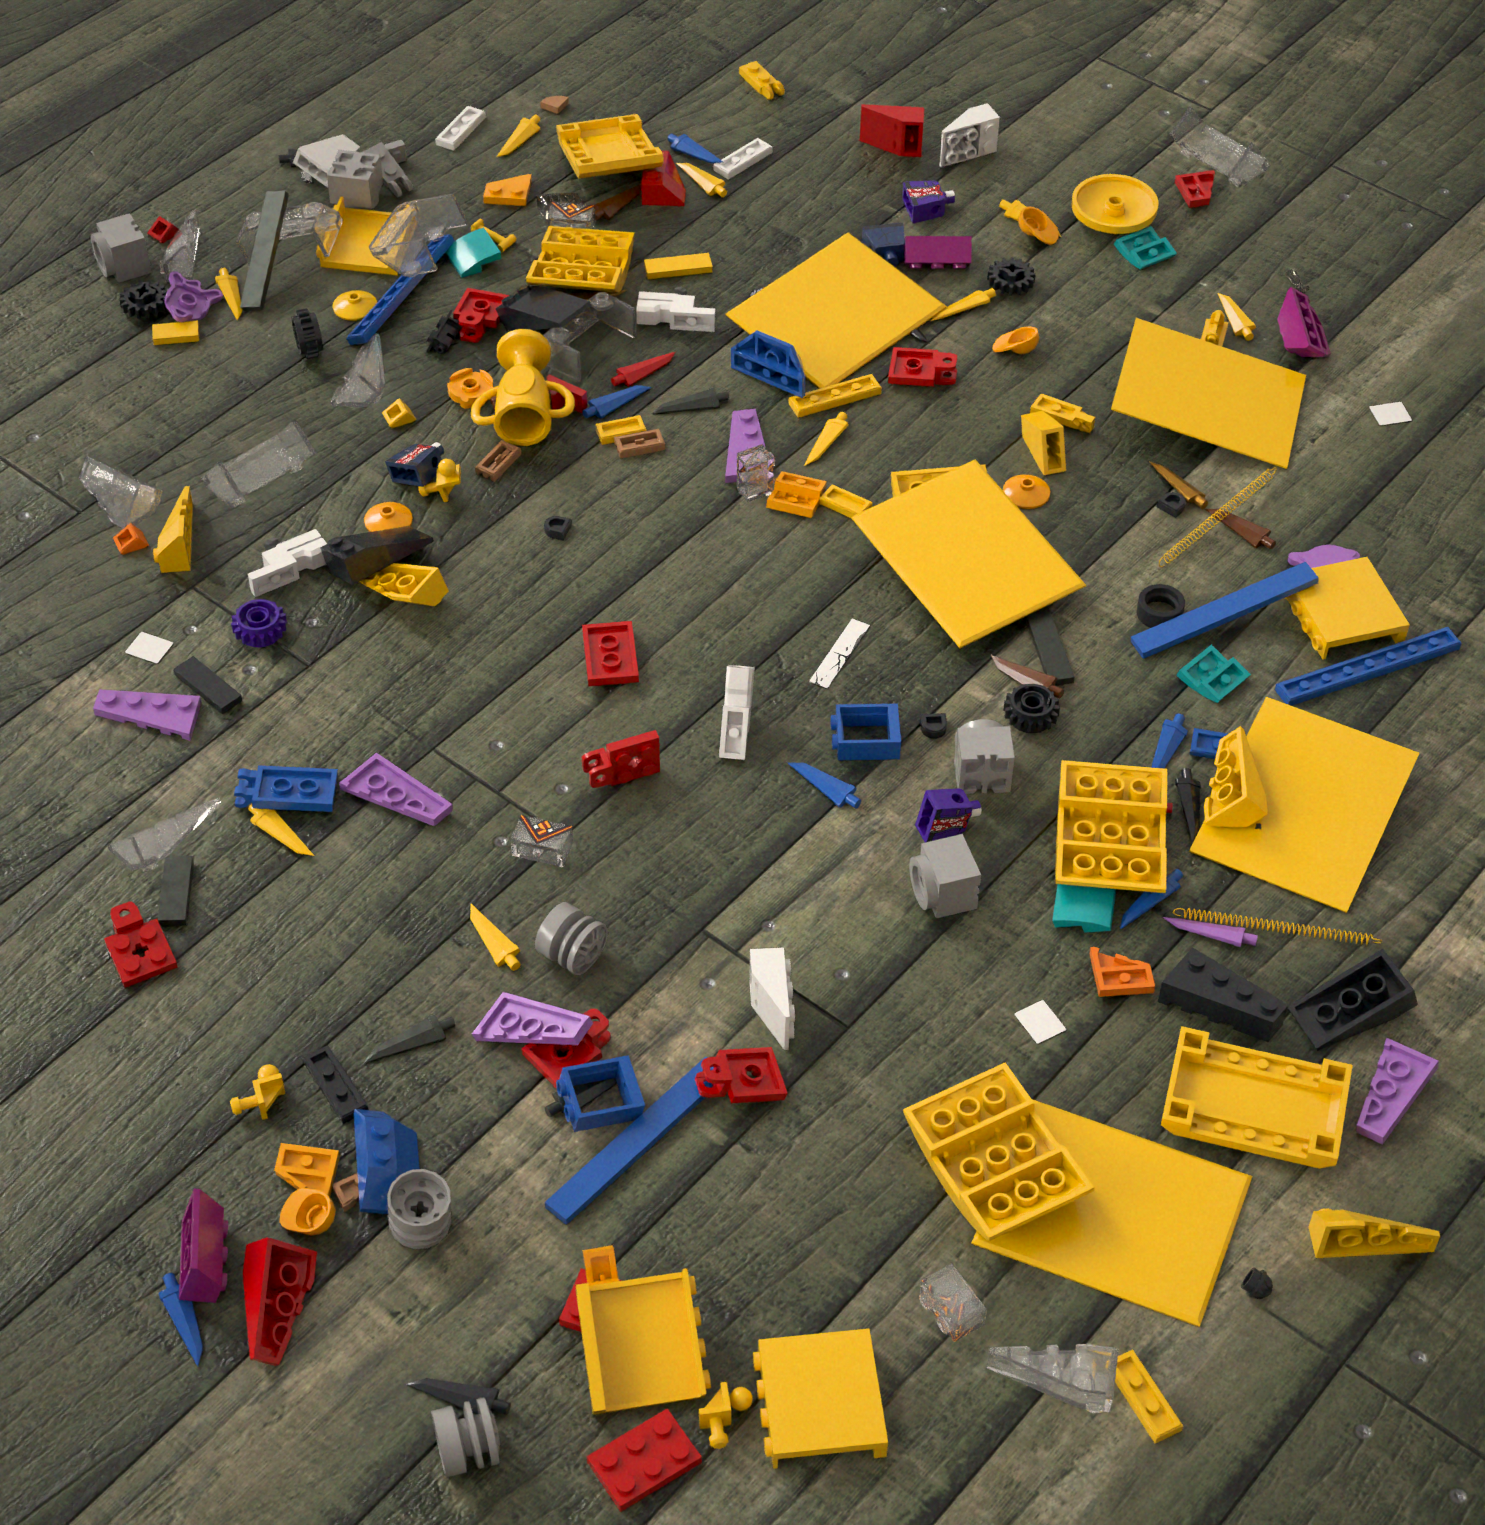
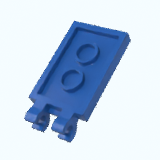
M258 765L257 771L245 768L238 771V779L241 780H239V785L235 787L234 796H237L235 807L244 808L252 803V808L333 812L338 769Z

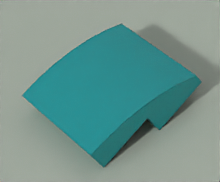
M1152 226L1116 239L1114 246L1122 256L1140 270L1172 258L1177 254L1167 238L1160 239Z
M484 227L457 239L445 252L461 278L482 272L481 265L501 259L500 250Z
M1210 645L1180 669L1176 676L1205 698L1218 703L1251 674L1234 657L1227 660L1215 647Z
M1058 884L1052 919L1055 928L1082 926L1084 933L1111 931L1116 889Z

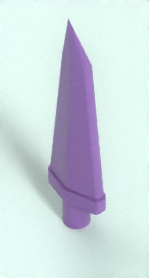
M1163 917L1176 928L1226 942L1237 947H1241L1242 943L1256 946L1258 935L1245 933V928Z

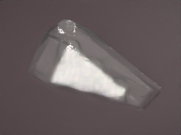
M191 210L166 248L164 260L160 261V272L165 274L166 283H170L169 275L174 271L180 273L187 280H193L199 233L196 210Z
M376 333L361 347L352 362L353 366L344 375V386L339 385L336 388L330 402L333 406L366 408L371 402L377 403L383 396L382 390L385 385L382 348L380 336Z
M88 456L79 476L80 481L88 492L99 501V507L107 512L109 521L123 529L130 523L137 525L153 515L163 493V490Z
M218 797L176 814V817H170L153 824L152 828L149 827L108 844V849L131 871L142 868L143 872L154 869L159 866L157 861L167 857L221 803V800Z
M1076 1344V1350H1059L1058 1345H1047V1349L1043 1351H1033L1027 1346L990 1347L987 1368L1076 1408L1086 1409L1092 1413L1110 1412L1114 1394L1118 1348L1091 1344Z

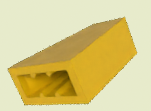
M1044 411L1021 415L1023 439L1042 474L1049 475L1066 471L1063 426Z

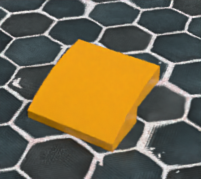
M781 471L775 480L774 490L767 499L766 508L812 518L818 508L819 498L824 494L827 481Z

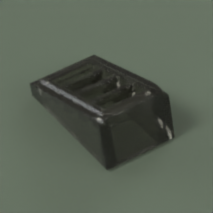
M577 193L537 195V208L545 219L563 215L551 205V202H557L562 207L571 203L576 204L580 208L585 207Z

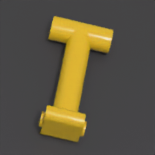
M482 219L471 225V232L484 227ZM484 227L491 239L498 244L497 247L501 253L517 241L513 234L505 238Z

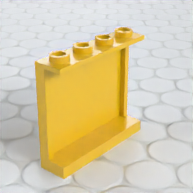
M340 196L338 204L334 205L332 218L328 219L327 230L322 234V242L316 249V256L320 258V266L323 268L398 275L418 223L416 204L408 203L404 214L345 208L344 197Z
M1368 557L1311 568L1319 577L1318 584L1285 597L1291 605L1293 614L1300 620L1303 631L1310 637L1314 650L1318 651L1322 660L1326 659L1328 649L1331 647L1391 635L1396 644L1406 640L1410 624Z
M687 1268L683 1269L682 1272L591 1286H589V1283L576 1285L593 1415L705 1398L706 1389H711L709 1371L703 1370L701 1358L706 1357L705 1343L703 1338L698 1339L696 1326H701L699 1307L693 1308L692 1295L697 1294L694 1276H688Z
M870 1329L758 1340V1352H753L754 1371H760L761 1380H756L758 1400L764 1399L765 1408L760 1409L762 1428H768L769 1437L764 1438L765 1456L772 1457L773 1469L778 1468V1459L871 1449H873L874 1458L887 1457L888 1438Z

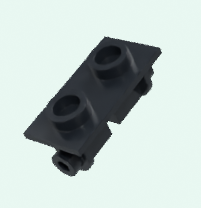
M450 310L446 317L442 316L436 325L438 330H432L427 339L430 345L426 352H429L431 348H434L439 354L447 352L461 330L462 326L459 325V320L450 317L453 312L452 310Z

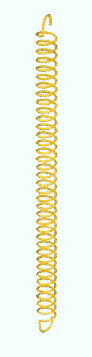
M1267 469L1266 472H1263L1257 479L1252 481L1249 486H1246L1234 498L1223 505L1221 508H1225L1228 514L1225 513V516L1221 514V516L1224 518L1226 515H1229L1230 511L1226 506L1229 503L1233 505L1232 501L1238 507V505H1241L1247 498L1252 496L1253 492L1249 488H1253L1252 484L1256 486L1255 482L1260 485V488L1257 487V490L1253 488L1254 493L1261 489V486L1267 484L1272 478H1269L1264 473H1269L1267 471L1271 469ZM1248 489L1251 492V495L1248 494L1247 490H1244ZM1244 492H1246L1249 496H1245V500L1241 497V494L1244 495ZM1220 508L1219 510H1217V512H1215V513H1217L1216 516L1220 519V521L1223 520V518L1221 519V518L1218 516V513H1219L1218 511H1220L1221 508ZM1215 513L1198 526L1199 529H1194L1192 531L1193 534H1188L1186 536L1187 539H1182L1170 551H1167L1163 557L1168 558L1169 562L1166 560L1165 562L1170 563L1174 558L1168 552H1172L1175 555L1174 559H1176V556H1179L1180 552L1177 548L1174 549V547H1178L1177 545L1180 542H1184L1187 545V548L1184 547V550L1180 546L1178 547L1181 550L1180 554H1182L1185 548L1188 549V546H1191V544H1194V541L1200 539L1201 535L1197 538L1194 532L1198 534L1197 530H1199L1203 536L1209 529H1212L1214 526L1209 523V520L1212 521V518L1216 520ZM1206 523L1211 526V528H1208V531L1203 527V525L1207 527ZM1201 525H1202L1201 528L1204 529L1205 533H1203V532L1200 530V526H1201Z
M1177 908V909L1184 910V919H1186V917H1187L1188 910H1189V919H1190V920H1191V918H1192L1193 911H1194V920H1195V921H1196V919H1197L1198 913H1200V922H1201V920H1202V917H1203L1204 912H1205V922H1207V918H1208V915H1209V912H1210V923H1212L1214 914H1215V923H1217L1218 917H1219V915H1220V924H1222L1223 919H1224V916H1225L1226 925L1228 924L1229 917L1231 916V926L1233 925V921H1234V918H1235V916H1236V927L1238 926L1240 917H1241V927H1243L1245 918H1246V928H1248V926H1249L1250 919H1251V928H1252V929H1253V927H1254L1255 920H1257V930H1258V928H1259V925H1260L1261 920H1262V931L1264 930V926H1265V923H1266V920H1265L1264 925H1263V919H1262V918L1259 920V923H1258L1257 917L1254 919V922H1253L1252 917H1250V918H1249V921H1248L1247 916L1244 917L1243 923H1242V916H1241V915L1239 916L1238 921H1237V915H1236V914L1234 915L1233 920H1232V915H1231V914H1229L1228 919H1227L1226 913H1224V915H1223V917H1222L1221 912L1218 914L1217 917H1216V912H1214L1213 915H1212V918H1211V911L1208 912L1207 917H1206V911H1205V910L1203 911L1202 916H1201V911H1200V909L1197 911V914H1196V910L1193 909V910H1192V913H1191L1190 908L1187 909V912H1186V915H1185V909ZM1267 920V931H1269L1270 924H1271V922H1272V932H1274L1275 925H1276V923H1277V927H1278L1277 932H1278V933H1279L1281 924H1283V933L1285 932L1286 925L1288 924V934H1289V933H1290V930H1291V926H1292V924H1293V935H1295V931H1296L1297 925H1298V935H1300V933H1301L1302 926H1303V928H1304V936H1305V934H1306L1307 928L1309 927V937L1311 936V932H1312V929H1313V927H1314V938L1316 937V933H1317V930H1318V928H1319V938H1321L1322 931H1323V929H1324V939H1326V936H1327V933H1328V930H1329V931H1330V940H1331L1333 931L1335 930V929H1333V930H1332V933H1331V929L1328 928V929H1327V932H1326L1325 927H1323L1322 930H1320V927L1318 926L1317 929H1316V932H1315V926H1312V928H1311V930H1310V926H1309V925H1307V927H1306V929H1305L1304 924L1301 925V928H1300L1299 924H1296V926H1295V928H1294V923H1291L1290 928H1289V923H1288V922L1285 924V927H1284V922H1283V921H1282V922L1280 923V925H1279V922H1278V921H1276L1275 924H1274V923H1273V920L1270 921L1269 926H1268V920ZM1339 929L1336 934L1335 930V941L1337 940V936L1340 931V942L1342 941V937L1345 932V942H1347L1348 935L1350 933L1352 943L1354 934L1356 932H1354L1352 935L1351 931H1349L1347 934L1346 930H1344L1341 934V930ZM1361 932L1358 934V937H1357V933H1356V944H1357V942H1358V938H1359V935H1360V934H1361V945L1363 944V940H1364L1365 935H1366V945H1368L1370 936L1372 937L1373 940H1379V941L1382 942V940H1380V939H1375V938H1373L1372 934H1370L1369 937H1368L1367 934L1365 933L1364 936H1363V938H1362V933H1361Z

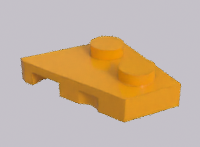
M532 174L487 183L483 196L484 203L526 206L532 183Z
M281 1143L274 1171L277 1176L297 1190L301 1188L320 1190L330 1197L340 1153L338 1150Z

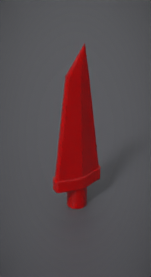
M675 352L618 368L616 370L618 375L611 378L612 385L617 386L622 383L627 387L634 385L636 382L670 363Z

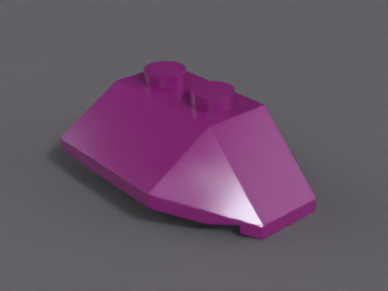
M1290 287L1277 318L1285 349L1301 357H1329L1331 352L1323 326L1315 310L1310 306L1308 296Z

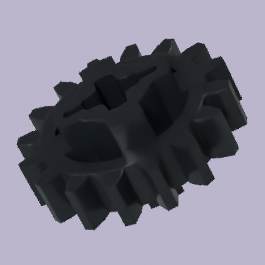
M1011 257L1007 261L1005 258H1002V262L996 260L994 265L989 266L987 280H989L988 285L993 286L995 291L1001 290L1000 294L1006 292L1009 296H1012L1016 292L1017 295H1021V291L1027 293L1029 288H1033L1036 273H1034V267H1029L1030 263L1028 262L1023 264L1022 259L1016 261Z
M139 280L136 285L130 283V288L124 287V292L119 294V302L123 313H129V317L137 315L138 319L146 316L148 319L151 314L158 316L157 311H165L164 299L167 290H165L164 285L160 286L159 282L151 284V280L147 282Z

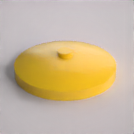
M1103 174L1093 176L1081 182L1073 192L1071 206L1074 215L1084 225L1104 233L1127 234L1142 230L1154 221L1158 211V198L1152 188L1136 178L1119 174Z

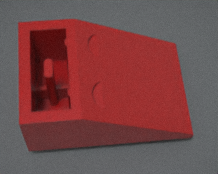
M861 104L860 141L898 156L921 157L924 107Z

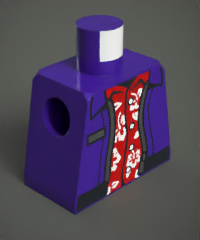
M937 181L903 182L902 200L912 224L942 217L945 211V204L955 203L954 191L942 192Z
M960 788L926 790L915 826L925 843L962 834L966 831L970 817L981 815L980 802L978 800L969 801L964 790Z

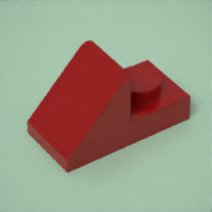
M550 374L547 376V381L561 384L573 394L575 399L574 410L583 414V410L588 408L587 391ZM549 390L551 409L558 410L563 405L565 406V398L560 393Z

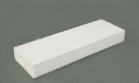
M467 106L435 139L436 145L454 151L486 118L485 111Z
M757 138L721 160L723 162L713 164V171L729 180L770 155L773 147Z

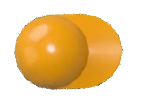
M1025 207L1022 209L1018 217L1019 227L1022 232L1028 236L1036 237L1048 245L1055 244L1058 240L1059 232L1052 220L1038 208Z
M1022 327L1001 335L993 344V352L1012 350L1017 354L1030 353L1039 342L1038 330L1035 327Z
M298 1189L285 1202L279 1222L283 1228L289 1231L310 1236L319 1235L327 1231L334 1222L336 1212L334 1202L326 1193L320 1190Z

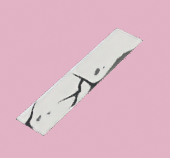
M851 619L809 682L828 688L870 625Z

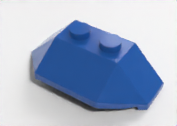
M756 330L731 348V368L798 397H805L803 364L793 345Z
M355 1109L354 1126L360 1212L388 1214L387 1194L391 1184L399 1175L410 1170L419 1169L417 1132L384 1112Z

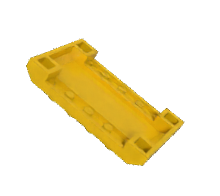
M638 114L556 125L559 144L578 179L663 166V153L659 147L654 148L642 129V120Z
M1181 1026L1161 1126L1173 1135L1320 1169L1336 1166L1353 1065L1325 1058L1322 1065L1231 1045L1209 1040V1032Z

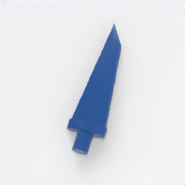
M670 134L667 138L672 143L670 148L674 151L708 163L723 162L685 134L679 137Z
M636 385L588 401L590 407L583 410V415L585 418L596 415L602 419L652 387Z
M1178 713L1173 721L1164 720L1151 768L1165 769L1180 743L1186 737L1188 730L1182 726L1185 720L1184 715Z
M788 763L831 799L836 806L841 808L846 803L855 809L860 806L861 799L853 795L856 791V787L853 785H849L806 763Z
M1175 869L1166 876V893L1144 891L1123 914L1120 929L1180 889L1181 886L1178 881L1183 877L1182 872L1179 869Z
M168 1273L163 1277L166 1289L158 1294L198 1367L203 1344L193 1302L179 1300V1284L175 1274Z

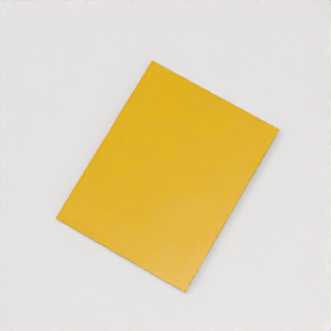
M848 232L727 312L726 316L750 335L758 330L793 345L802 360L805 378L821 389L838 384L910 334L912 330L920 327L944 310L947 306Z
M1136 318L1111 410L1287 469L1306 375Z
M976 460L970 461L851 517L959 648L1086 587L1081 578Z
M1266 697L1246 737L1266 795L1268 814L1260 821H1256L1248 827L1208 826L1204 820L1189 852L1347 913L1415 765L1419 752ZM1256 823L1261 824V829H1255Z
M1033 1100L1036 1113L1060 1146L1065 1145L1094 1186L1095 1191L993 1240L988 1241L976 1231L972 1244L1200 1327L1253 1176Z

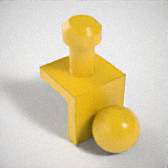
M451 459L441 460L437 469L436 482L428 483L423 487L418 486L420 495L425 497L429 496V493L439 491L443 502H448L449 493L454 486L461 484L460 464L456 465Z
M271 1064L262 1066L258 1071V1079L252 1081L255 1095L238 1099V1097L231 1099L230 1104L235 1115L242 1114V1110L259 1106L262 1120L268 1119L267 1110L279 1095L285 1094L281 1073Z
M721 1382L720 1390L705 1408L699 1409L700 1429L711 1428V1436L709 1437L711 1447L721 1449L728 1444V1435L724 1433L723 1426L731 1425V1406L737 1411L747 1410L751 1406L753 1397L747 1388L737 1387L732 1390L729 1396L727 1382Z

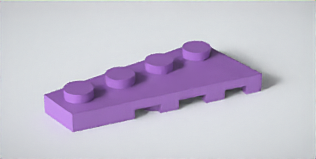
M756 409L733 411L725 483L755 480L737 470L756 447L761 444L762 449L755 457L761 459L762 464L755 472L762 475V479L772 478V470Z
M99 689L93 710L96 716L122 723L131 721L137 723V727L145 729L153 727L160 729V732L163 734L171 735L175 733L181 735L182 739L191 741L201 706L200 696Z
M375 753L339 783L340 790L432 826H436L453 811L450 802L378 753Z
M503 992L473 1031L472 1035L476 1041L578 1045L593 1025V1022L587 1015Z
M1386 1038L1382 1056H1380L1368 1097L1365 1099L1357 1123L1356 1133L1383 1145L1436 1072L1439 1061Z

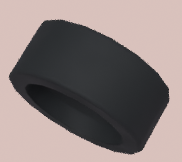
M1150 585L1139 594L1136 611L1138 619L1150 628L1182 615L1184 613L1185 599L1178 589L1170 585ZM1151 602H1164L1171 605L1175 610L1157 612L1147 604Z

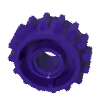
M255 599L248 601L240 606L239 609H236V615H232L233 623H231L236 639H241L242 644L251 647L269 646L279 638H282V631L287 630L286 614L283 613V608L277 607L275 602L269 600Z

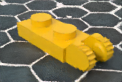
M757 61L739 67L740 75L759 94H762L768 100L774 98L773 91L779 96L785 94V89L781 82L777 81Z

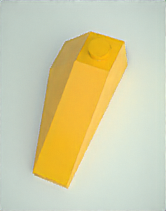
M190 486L184 487L158 537V548L153 550L154 562L159 563L161 573L191 571L193 500Z
M393 563L360 581L363 585L392 600L427 606H436L449 592L439 568Z
M1240 726L1221 738L1214 762V765L1217 766L1215 777L1210 778L1209 786L1212 788L1210 797H1207L1204 803L1205 823L1208 826L1248 827L1256 821H1260L1268 814L1266 795L1245 731Z
M1326 1208L1313 1211L1309 1224V1232L1316 1258L1434 1252L1440 1238V1233L1436 1230L1347 1210Z

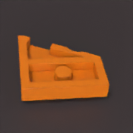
M1090 948L1089 954L1099 997L1154 993L1155 983L1149 963L1130 960L1126 956L1119 954L1111 957L1099 953L1100 948Z

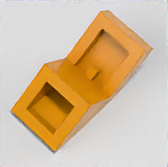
M613 1245L582 1250L586 1279L589 1286L619 1281Z

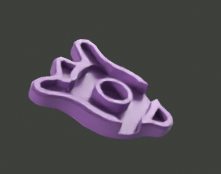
M174 271L169 275L171 287L167 290L164 300L166 308L176 321H197L207 315L212 304L222 300L223 293L218 289L203 290L201 289L200 281L187 280L180 273Z
M1321 545L1306 552H1291L1288 555V562L1296 566L1306 561L1311 568L1358 559L1360 554L1355 550L1345 549L1336 545Z

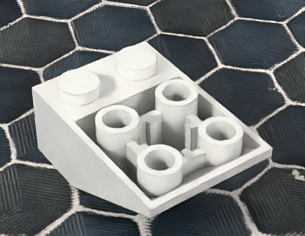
M988 103L969 108L942 131L940 167L996 152L1000 117Z
M784 948L750 949L751 1006L782 1048L789 1050V1039L794 1038L793 1022H795V1010L791 1000L793 999V987L789 977L791 976L790 959H785Z

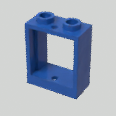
M836 704V714L831 715V730H836V734H832V750H837L838 760L900 759L901 735L898 704ZM843 726H887L888 739L844 740Z
M629 1055L563 1067L560 1078L556 1081L558 1095L563 1097L565 1101V1118L567 1122H571L574 1132L634 1121L643 1113L645 1108ZM615 1078L624 1105L581 1113L573 1086Z

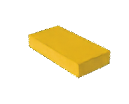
M198 321L152 325L153 344L163 345L199 341Z
M640 415L596 424V432L602 445L614 443V437L647 431Z
M833 484L819 498L820 505L849 518L872 508L873 502Z

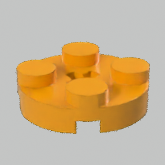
M472 368L456 371L451 375L450 382L447 384L449 397L456 403H460L462 408H471L475 400L482 393L494 388L493 379L489 373L481 369L480 373L473 372Z

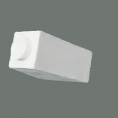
M342 134L299 147L293 163L328 188L327 173L330 167H332L333 161H336L335 156L338 150L358 152L360 146Z

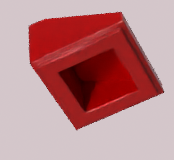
M159 216L147 234L163 244L181 231L175 225Z

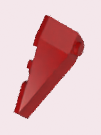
M661 151L663 153V166L643 170L642 205L685 206L686 189L669 151Z
M269 1237L246 1244L243 1284L251 1360L274 1366L280 1364L292 1335L291 1327L296 1316L301 1314L303 1309L301 1303L306 1292L311 1290L314 1282L317 1251Z

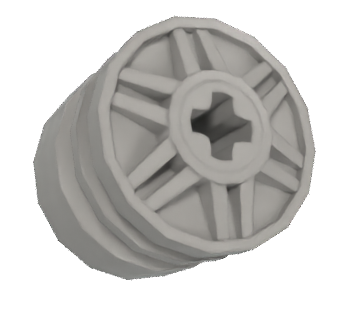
M562 902L553 908L542 922L535 939V949L549 960L558 961L562 968L568 969L572 974L581 975L600 956L608 937V928L605 924L596 921L595 918L585 916L583 911L570 903Z
M425 1169L410 1170L399 1175L391 1184L387 1194L389 1229L394 1239L403 1246L413 1249H424L438 1244L447 1235L451 1225L450 1188L445 1179L437 1173Z
M485 1397L476 1400L479 1413L473 1415L469 1401L464 1402V1418L461 1419L457 1418L452 1406L431 1411L446 1478L466 1473L467 1457L473 1456L478 1469L484 1468L482 1453L485 1452L488 1453L491 1466L500 1464V1439L497 1425Z

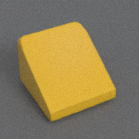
M400 398L382 412L391 428L416 420L410 408Z

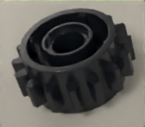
M307 308L297 310L296 316H292L291 321L299 354L305 355L307 359L316 358L319 356L318 352L323 351L322 336L315 312L309 313Z
M1023 684L1013 688L1012 694L1007 693L1006 700H1004V717L1009 719V724L1019 731L1041 733L1046 729H1051V723H1057L1060 713L1059 699L1054 698V692H1051L1042 685Z

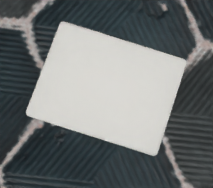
M1402 402L1369 407L1379 425L1412 421Z
M141 632L125 653L158 663L172 646L173 642Z
M1044 1000L1014 1014L1037 1044L1066 1030Z

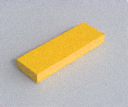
M709 253L644 260L647 279L712 272Z
M1133 1350L1106 1362L1105 1368L1155 1444L1182 1431V1423Z

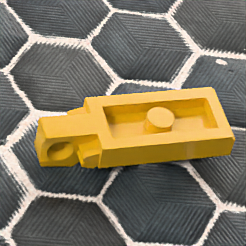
M1040 394L1030 407V413L1044 411L1061 425L1079 429L1080 431L1091 433L1095 425V417L1083 412L1082 407L1044 394Z

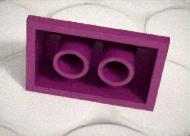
M972 236L905 237L904 265H909V269H922V265H931V269H944V265H953V269H966V265L971 264Z
M194 1188L182 1219L179 1300L216 1303L220 1291L224 1292L227 1285V1273H222V1268L226 1264L228 1247L223 1246V1239H226L228 1233V1220H224V1208L201 1189Z

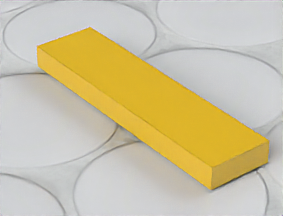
M870 374L807 392L803 398L798 396L789 397V405L799 418L881 394L882 387L874 376Z

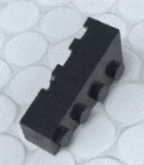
M1193 947L1162 981L1158 998L1159 1003L1164 1005L1171 1003L1180 1006L1181 1011L1192 1014V1012L1202 1014L1208 1017V1021L1216 1024L1224 1022L1232 1025L1233 1030L1269 1042L1283 1025L1288 1008L1287 1003Z

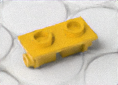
M1216 310L1212 313L1211 319H1206L1201 340L1223 347L1228 322H1224L1225 315L1221 310Z

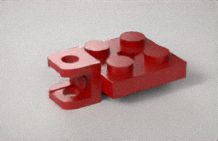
M467 288L453 312V319H458L459 325L462 326L460 340L477 343L486 332L485 327L496 328L501 319L495 308L500 306L502 300L510 295Z
M893 347L888 384L934 387L935 381V384L953 385L956 383L957 355L938 352L939 350Z
M656 730L606 744V751L604 748H600L582 756V769L585 773H589L590 786L592 788H599L609 784L614 786L660 772V743ZM596 759L594 763L589 764L591 760ZM599 775H603L602 778L596 779Z
M131 901L111 909L110 915L115 934L104 938V941L124 988L178 968L157 918L143 923L137 906ZM121 912H130V914L120 917ZM138 949H146L144 957H140L138 954L133 955Z
M590 1009L583 1013L589 1016L591 1020L597 1019L599 1021L593 1022V1025L578 1045L528 1043L521 1048L522 1055L555 1088L556 1081L559 1080L563 1067L596 1062L603 1058L600 1049L610 1041L611 1033L607 1030L609 1020L598 1009ZM561 1050L564 1052L568 1050V1053L565 1057H557V1051Z
M772 1047L719 1050L716 1057H708L702 1061L701 1067L703 1071L697 1073L695 1077V1082L701 1096L708 1098L725 1097L728 1092L731 1103L785 1100L788 1094ZM747 1072H751L753 1076H757L756 1079L749 1077L747 1075ZM704 1082L712 1083L713 1087H706Z

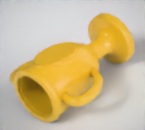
M517 329L509 331L501 337L497 344V359L500 365L507 371L503 375L499 386L482 393L475 400L471 408V418L474 423L481 426L493 424L500 438L516 446H529L539 443L550 432L552 418L566 417L573 412L575 407L573 394L561 384L546 381L540 372L546 368L551 358V346L541 333L531 329ZM549 390L556 391L565 398L564 408L558 410L550 409ZM496 396L495 414L489 417L480 416L481 407L489 399Z

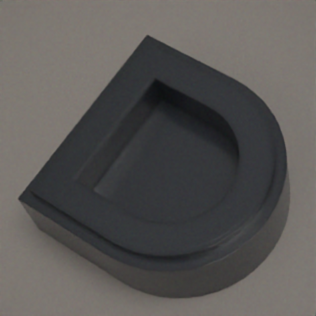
M1170 492L1163 495L1157 501L1156 507L1176 518L1184 511L1186 500L1181 494Z
M561 516L549 517L544 522L545 534L550 538L564 541L572 526V519Z
M946 713L920 714V727L923 735L932 739L944 736L947 729Z

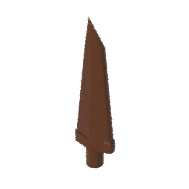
M642 184L595 204L594 208L596 211L591 214L594 221L602 217L607 220L611 219L640 194Z
M1205 509V510L1212 515V514H1214L1215 512H1217V510H1219V509ZM1218 511L1219 513L1221 512L1223 516H1225V513L1223 511ZM1231 513L1220 521L1254 548L1264 545L1269 549H1273L1276 545V541L1268 537L1271 534V530L1263 528Z
M991 655L997 668L1021 685H1042L1051 692L1053 691L1055 697L1060 699L1063 696L1064 689L1055 686L1057 677Z

